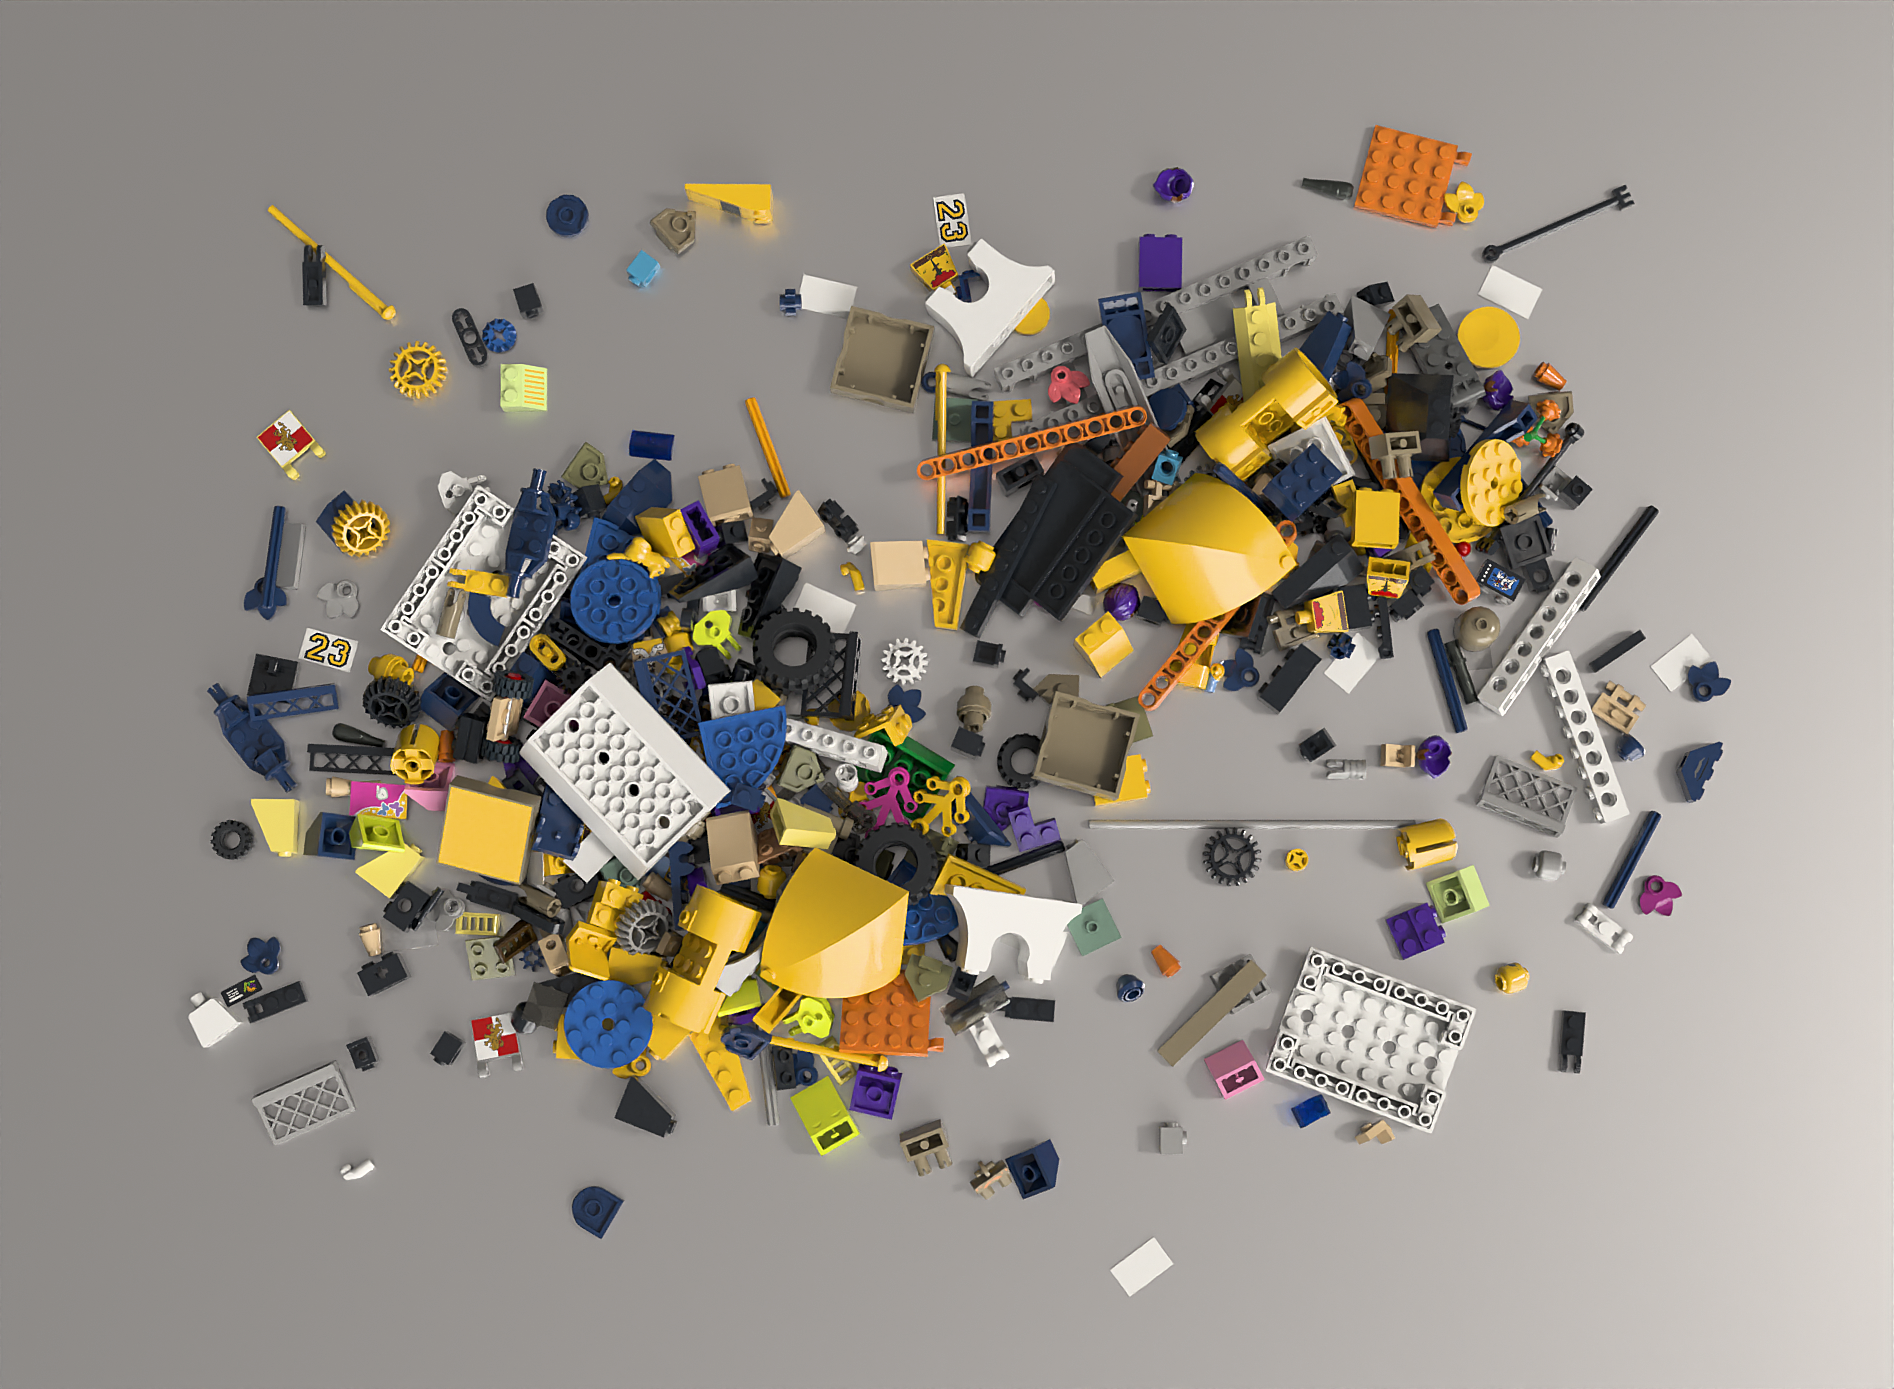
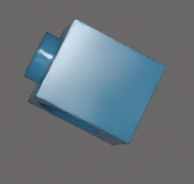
M641 250L626 271L629 275L628 279L636 286L641 284L646 287L661 267L659 262Z
M1167 449L1162 451L1158 456L1151 479L1172 486L1176 481L1183 457L1178 456L1179 453ZM1163 462H1170L1173 470H1166L1163 467Z

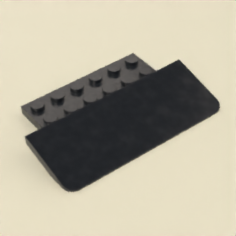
M1078 442L1065 445L1043 476L1057 483L1058 486L1000 598L1002 603L1022 617L1035 601L1053 617L1062 622L1138 516L1111 495L1124 476ZM1015 517L1012 519L1010 524L1007 526L1005 531L1002 533L1000 538L993 546V551L996 553V555ZM980 570L979 574L975 572V580L979 585L982 584L988 571Z

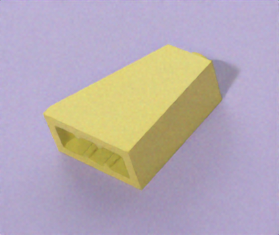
M776 799L770 816L779 845L829 848L836 836V830L833 828L829 817L784 799Z
M251 799V805L271 852L278 853L279 857H291V853H298L299 801L295 799Z
M404 843V852L389 851L359 867L355 873L388 898L394 899L400 885L407 882L425 857L420 854L423 850L413 843L411 845Z

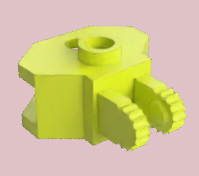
M725 610L710 611L694 627L692 638L700 648L717 647L728 661L732 658L731 654L722 646L726 641H729L738 652L742 649L732 637L733 635L730 632L732 618ZM707 624H713L711 628H706Z
M804 995L797 1011L785 1016L782 1021L784 1024H789L795 1020L798 1021L799 1025L792 1027L788 1031L790 1036L804 1032V1034L810 1033L823 1038L829 1035L835 1014L827 998Z

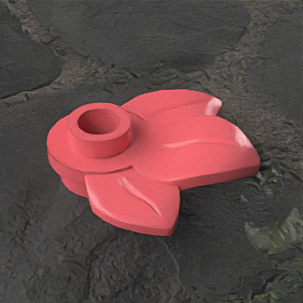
M1058 366L1051 372L1052 383L1048 388V395L1053 403L1063 397L1070 403L1078 404L1080 388L1090 386V381L1081 371H1070L1065 366ZM1058 374H1065V378L1059 379L1057 377Z

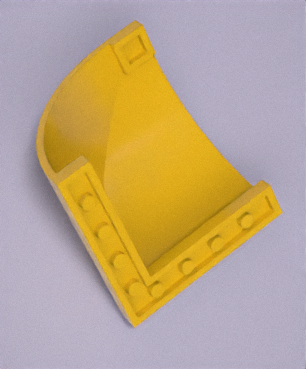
M1201 473L1192 475L1122 536L1171 624L1199 622L1231 611L1269 589L1297 565L1276 528L1247 497L1229 484Z
M814 848L795 871L774 910L764 941L760 977L786 990L819 998L858 996L885 986L900 974L909 891L818 848Z

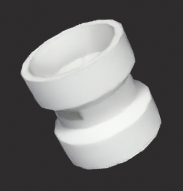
M850 763L840 764L835 772L838 788L844 792L854 791L858 786L856 767Z

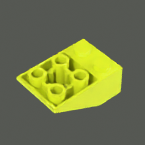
M829 1076L790 1097L821 1156L860 1134L858 1127Z

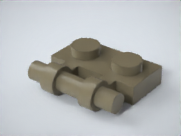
M1304 603L1294 605L1284 611H1275L1273 615L1267 617L1269 625L1278 624L1279 629L1273 630L1272 633L1279 651L1320 637L1318 633L1308 632L1307 623L1297 624L1295 621V623L1290 625L1287 624V618L1294 617L1295 619L1297 611H1304Z

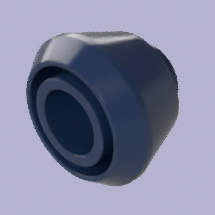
M1623 734L1617 744L1618 751L1616 753L1625 762L1627 760L1632 762L1644 756V747L1632 735Z
M1132 974L1122 975L1116 984L1118 999L1123 1002L1137 1000L1144 993V982Z

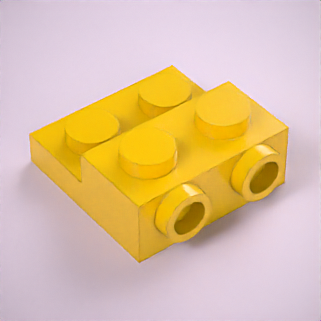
M608 878V881H599L586 923L615 932L614 930L618 928L615 922L621 921L619 914L624 915L626 913L625 907L630 909L632 902L638 904L644 895L638 893L639 889L629 885H626V888L621 887V882Z

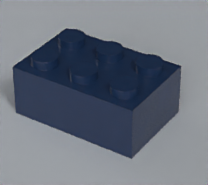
M1312 443L1265 486L1262 492L1293 522L1331 488L1343 474Z

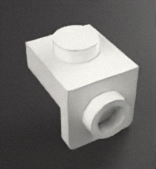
M736 590L703 597L701 599L703 612L709 613L716 610L735 612Z

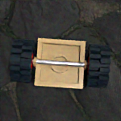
M498 670L495 672L492 691L501 696L494 697L490 706L491 715L490 721L487 724L488 732L483 737L481 755L484 758H490L489 760H496L499 763L501 761L504 763H514L520 760L519 752L522 749L523 742L517 739V737L510 736L518 732L523 700L529 699L532 695L534 684L532 676H528L526 673L522 674L520 671L514 672V670Z

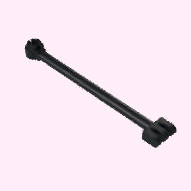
M1623 185L1612 191L1613 198L1501 246H1487L1482 252V257L1487 255L1489 250L1495 251V256L1488 255L1484 258V261L1494 263L1500 255L1615 205H1618L1621 211L1633 206L1635 203L1633 200L1625 203L1624 200L1630 198L1631 194L1628 192L1621 195V192L1628 189L1626 185Z
M1572 422L1565 427V436L1563 437L1564 440L1561 444L1560 452L1555 454L1554 457L1549 458L1516 502L1532 496L1570 445L1583 437L1584 429L1579 424ZM1505 520L1496 527L1489 538H1481L1476 544L1475 550L1490 556L1494 555L1500 547V544L1497 542L1500 538L1497 528L1509 525L1510 523Z

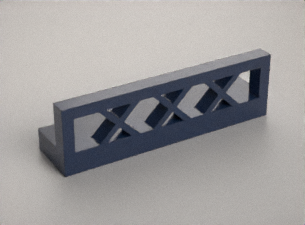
M335 683L247 695L251 721L339 709ZM332 694L334 705L324 706L317 700L321 695ZM308 697L313 701L307 709H302L296 705L299 698ZM286 700L291 706L286 712H280L274 708L277 701ZM264 703L269 707L264 715L255 716L253 705ZM315 703L320 706L312 708ZM293 706L298 709V710L290 711ZM271 709L276 712V713L268 714V713L271 711Z

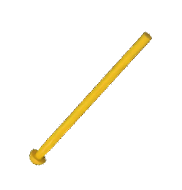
M271 205L268 208V212L305 245H311L313 252L316 254L318 244L274 205ZM325 252V262L350 284L349 288L378 312L383 319L390 320L395 316L396 311L393 305L388 307L333 257Z
M939 364L934 369V372H936L935 421H938L937 455L946 453L947 373L951 372L946 364ZM944 459V460L942 461V466H943L945 469H946V459ZM945 476L937 478L936 534H945Z
M720 1024L718 1033H722L723 1029L728 1027V1025ZM772 1035V1040L769 1043L878 1067V1072L884 1071L888 1067V1059L884 1055L840 1053L839 1046L834 1045V1048L795 1041L794 1038H783Z

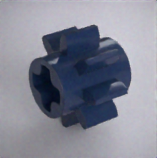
M785 289V294H780V310H785L786 316H795L796 310H802L801 294H796L795 289Z
M1346 633L1333 634L1327 645V648L1331 649L1330 655L1340 660L1345 657L1349 659L1356 647L1355 644H1352V637Z
M530 945L529 951L525 949L522 951L524 957L519 958V960L525 962L523 969L532 966V971L536 972V966L545 967L542 963V960L545 958L542 956L540 948L535 950L534 945ZM532 952L538 956V960H535L534 964L528 960V957L532 956Z

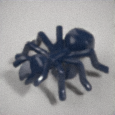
M557 480V483H550V486H547L549 489L547 492L556 501V503H551L557 518L556 521H562V524L558 525L554 530L553 535L557 536L562 528L566 531L578 528L580 524L578 513L582 508L570 505L578 499L577 495L571 493L572 488L565 486L564 482Z

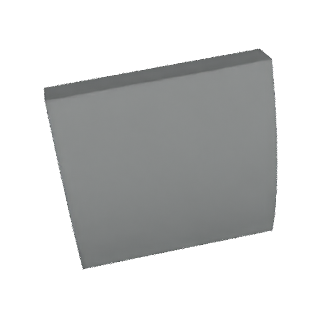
M1249 954L1210 976L1216 989L1219 991L1251 959L1255 962L1252 955ZM1265 978L1230 1011L1231 1015L1272 992Z

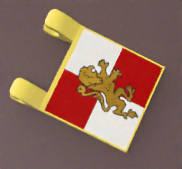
M290 410L257 436V439L292 480H296L299 477V473L292 467L291 463L306 450L311 448L319 458L326 454Z

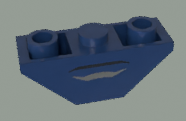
M1719 741L1684 754L1676 774L1687 802L1693 803L1701 799L1705 791L1702 787L1705 781H1709L1713 775L1714 769H1712V766L1722 756V742Z

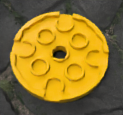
M1486 439L1480 441L1472 448L1469 453L1471 455L1469 462L1463 466L1460 483L1461 499L1467 515L1472 516L1476 524L1481 526H1497L1506 520L1504 516L1505 508L1516 503L1519 493L1522 491L1521 462L1512 447L1505 441Z
M1461 457L1450 458V462H1440L1431 468L1425 475L1419 491L1451 542L1460 543L1466 541L1469 543L1489 534L1494 526L1476 524L1474 518L1467 515L1464 507L1461 511L1442 507L1433 494L1434 489L1461 459Z

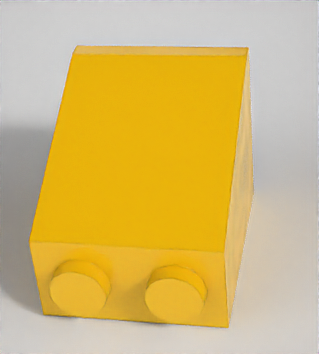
M1109 611L1075 638L1073 643L1076 650L1100 678L1134 651L1123 628Z

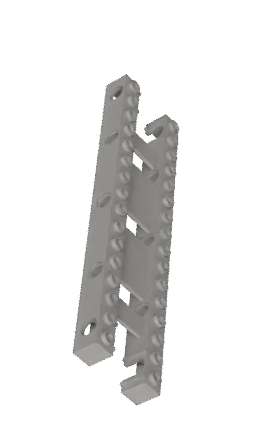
M1309 235L1143 305L1148 333L1154 327L1159 315L1163 313L1166 304L1174 306L1187 329L1180 341L1186 357L1166 365L1158 361L1151 349L1155 377L1139 380L1147 400L1161 389H1171L1178 383L1181 386L1217 371L1220 367L1225 368L1239 362L1232 309L1235 306L1230 298V294L1249 289L1256 305H1259L1257 288L1263 287L1265 304L1272 302L1276 304L1280 344L1314 330L1328 311L1334 314L1338 312L1344 313L1336 293L1330 296L1326 294L1324 298L1306 306L1303 304L1299 309L1284 314L1269 281L1280 275L1285 276L1289 268L1297 263L1302 262L1303 266H1309L1311 262L1315 261L1318 254ZM1100 323L994 368V375L1002 393L1006 391L1011 392L1014 385L1023 379L1029 378V381L1033 380L1035 382L1037 378L1051 373L1058 366H1065L1070 371H1076L1073 361L1088 355L1085 333L1102 327V324ZM1060 373L1057 377L1059 379H1064L1065 374ZM1080 388L1078 404L1066 401L1068 407L1056 412L1050 411L1049 415L1030 423L1028 421L1025 422V425L1020 427L1019 432L1023 434L1105 413L1098 394L1088 398L1085 389ZM1092 421V422L1089 423V425H1091V424H1093V423H1095V422H1098V421ZM1071 426L1068 429L1067 433H1072L1076 430H1079V428L1076 426ZM1053 431L1049 432L1046 438L1050 442L1058 439L1059 436ZM1029 437L1025 443L1028 447L1034 448L1037 446L1038 441L1034 437Z

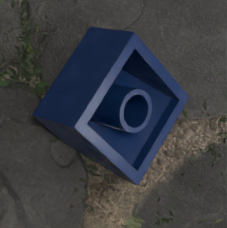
M444 672L423 691L420 697L422 702L421 710L451 732L455 729L457 719L461 715L469 713L481 698V695Z

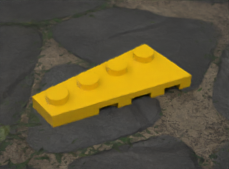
M927 539L935 627L957 630L967 569L964 557L970 545Z
M948 853L938 872V877L935 879L936 883L933 889L931 888L929 891L932 895L947 896L944 893L945 884L1024 895L1026 888Z
M725 1015L715 1019L709 1034L693 1032L689 1034V1037L727 1104L733 1111L749 1102L751 1096L739 1055L726 1050L725 1045L720 1040L722 1033H718L719 1025H728V1016Z

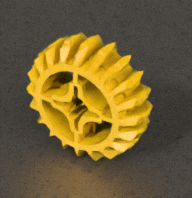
M415 341V347L408 342V349L406 350L400 346L399 349L402 353L399 355L397 352H394L393 355L397 360H390V364L395 366L389 368V372L393 374L390 380L395 382L394 387L396 389L400 388V393L403 395L407 392L409 398H412L414 393L417 399L421 398V393L427 398L429 397L428 391L430 390L434 394L437 393L434 387L437 385L441 388L443 385L439 380H446V376L441 374L447 372V368L442 366L446 363V360L441 358L442 353L440 351L436 352L434 345L429 347L427 342H424L422 347L419 341ZM423 354L429 357L427 359L415 360L412 356ZM407 361L409 367L408 370L404 372L405 375L402 377V368L404 363ZM413 363L422 370L423 377L414 370ZM434 363V373L429 379L427 372ZM417 379L424 382V384L418 386L407 384L409 381L413 382Z
M353 500L352 506L345 504L346 509L344 511L338 510L340 516L334 517L335 523L331 525L333 529L331 533L335 544L344 553L347 552L351 556L356 554L358 557L364 553L368 556L369 551L376 552L377 546L383 547L382 540H388L386 534L390 532L388 527L390 521L387 518L386 512L379 505H375L371 501L366 503L365 500H361L358 504ZM372 518H375V527H374V528L371 527V524H372L371 520H372ZM347 529L351 530L349 539L346 538Z

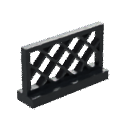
M850 631L849 634L833 633L835 642L838 639H846V646L840 652L836 650L835 661L840 657L844 662V667L837 673L832 669L834 676L814 693L812 691L809 692L811 694L809 697L807 690H803L800 715L801 717L845 719V721H854L862 637L859 632ZM809 641L806 663L812 659V652H815L813 645ZM838 678L842 683V687L834 694L828 686ZM826 688L832 696L822 704L816 696ZM815 698L821 706L815 711H807V704ZM836 699L840 704L839 712H829L826 707Z

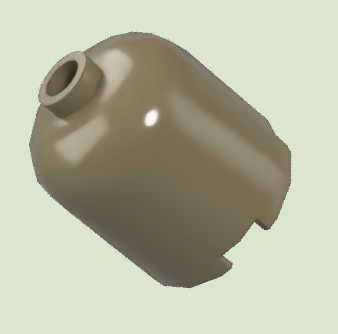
M1482 606L1472 607L1460 614L1454 623V639H1458L1459 646L1466 651L1480 652L1492 645L1500 632V622L1495 612Z

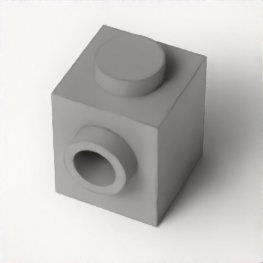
M1164 1122V1127H1159L1160 1154H1183V1144H1187V1132L1183 1131V1127L1177 1126V1122Z

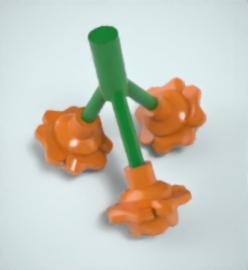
M1545 399L1544 401L1537 402L1536 411L1540 413V419L1534 429L1531 426L1526 434L1511 442L1516 443L1518 447H1522L1523 444L1527 446L1531 440L1535 439L1541 443L1540 451L1543 452L1542 455L1544 457H1554L1555 454L1560 452L1563 440L1560 438V435L1558 433H1548L1547 437L1542 438L1538 436L1537 431L1547 419L1549 421L1559 419L1561 410L1553 400Z

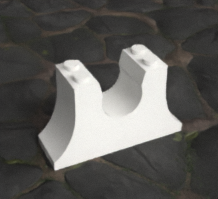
M982 238L978 243L974 242L969 247L967 256L971 270L977 278L983 280L989 287L985 296L976 302L967 303L957 299L952 292L938 287L936 291L932 290L925 299L928 315L943 326L959 344L964 354L965 372L971 378L1055 283V272L1050 266L1032 267L1016 263L997 252Z
M945 884L944 893L953 903L959 922V942L955 965L961 967V971L979 975V971L986 972L991 960V948L994 941L1005 933H1013L1020 946L1017 958L1018 973L1024 975L1025 980H1030V982L1043 983V979L1050 980L1053 956L1058 939L1066 925L1074 917L1081 914L1082 904Z

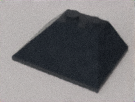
M1392 373L1388 377L1385 433L1419 432L1421 453L1413 454L1410 457L1411 461L1450 462L1451 440H1449L1454 375Z

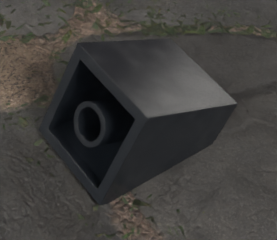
M631 1076L614 1118L663 1138L668 1136V1134H673L677 1125V1121L674 1120L676 1115L640 1077Z

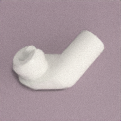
M367 1159L354 1169L351 1168V1165L347 1164L340 1169V1172L346 1180L356 1179L372 1170L374 1166Z

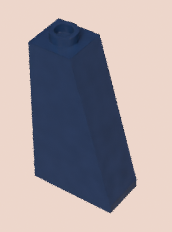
M1331 311L1326 313L1299 348L1321 372L1328 383L1352 330V327L1346 323L1348 321L1347 317L1340 312L1334 314Z

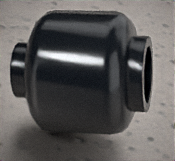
M524 1001L515 1007L510 1022L516 1032L530 1034L538 1028L543 1013L534 1002Z

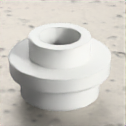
M855 535L847 542L849 547L846 550L852 552L853 555L858 553L867 544L864 541V537L860 536L858 538Z

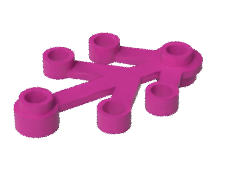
M895 767L889 772L887 778L876 782L869 781L864 786V791L868 795H873L879 789L890 786L887 794L869 801L862 800L856 805V811L862 815L871 809L882 806L873 828L868 829L864 838L868 836L869 831L872 829L875 831L879 829L880 825L885 823L890 809L898 824L899 822H904L910 825L909 821L903 817L896 799L899 790L905 802L904 809L906 812L913 813L918 808V803L912 799L907 787L910 775L905 768ZM896 774H901L903 776V780L898 781L896 779ZM868 785H873L875 791H869ZM912 802L915 806L914 809H909L907 803ZM860 804L866 805V811L860 809Z

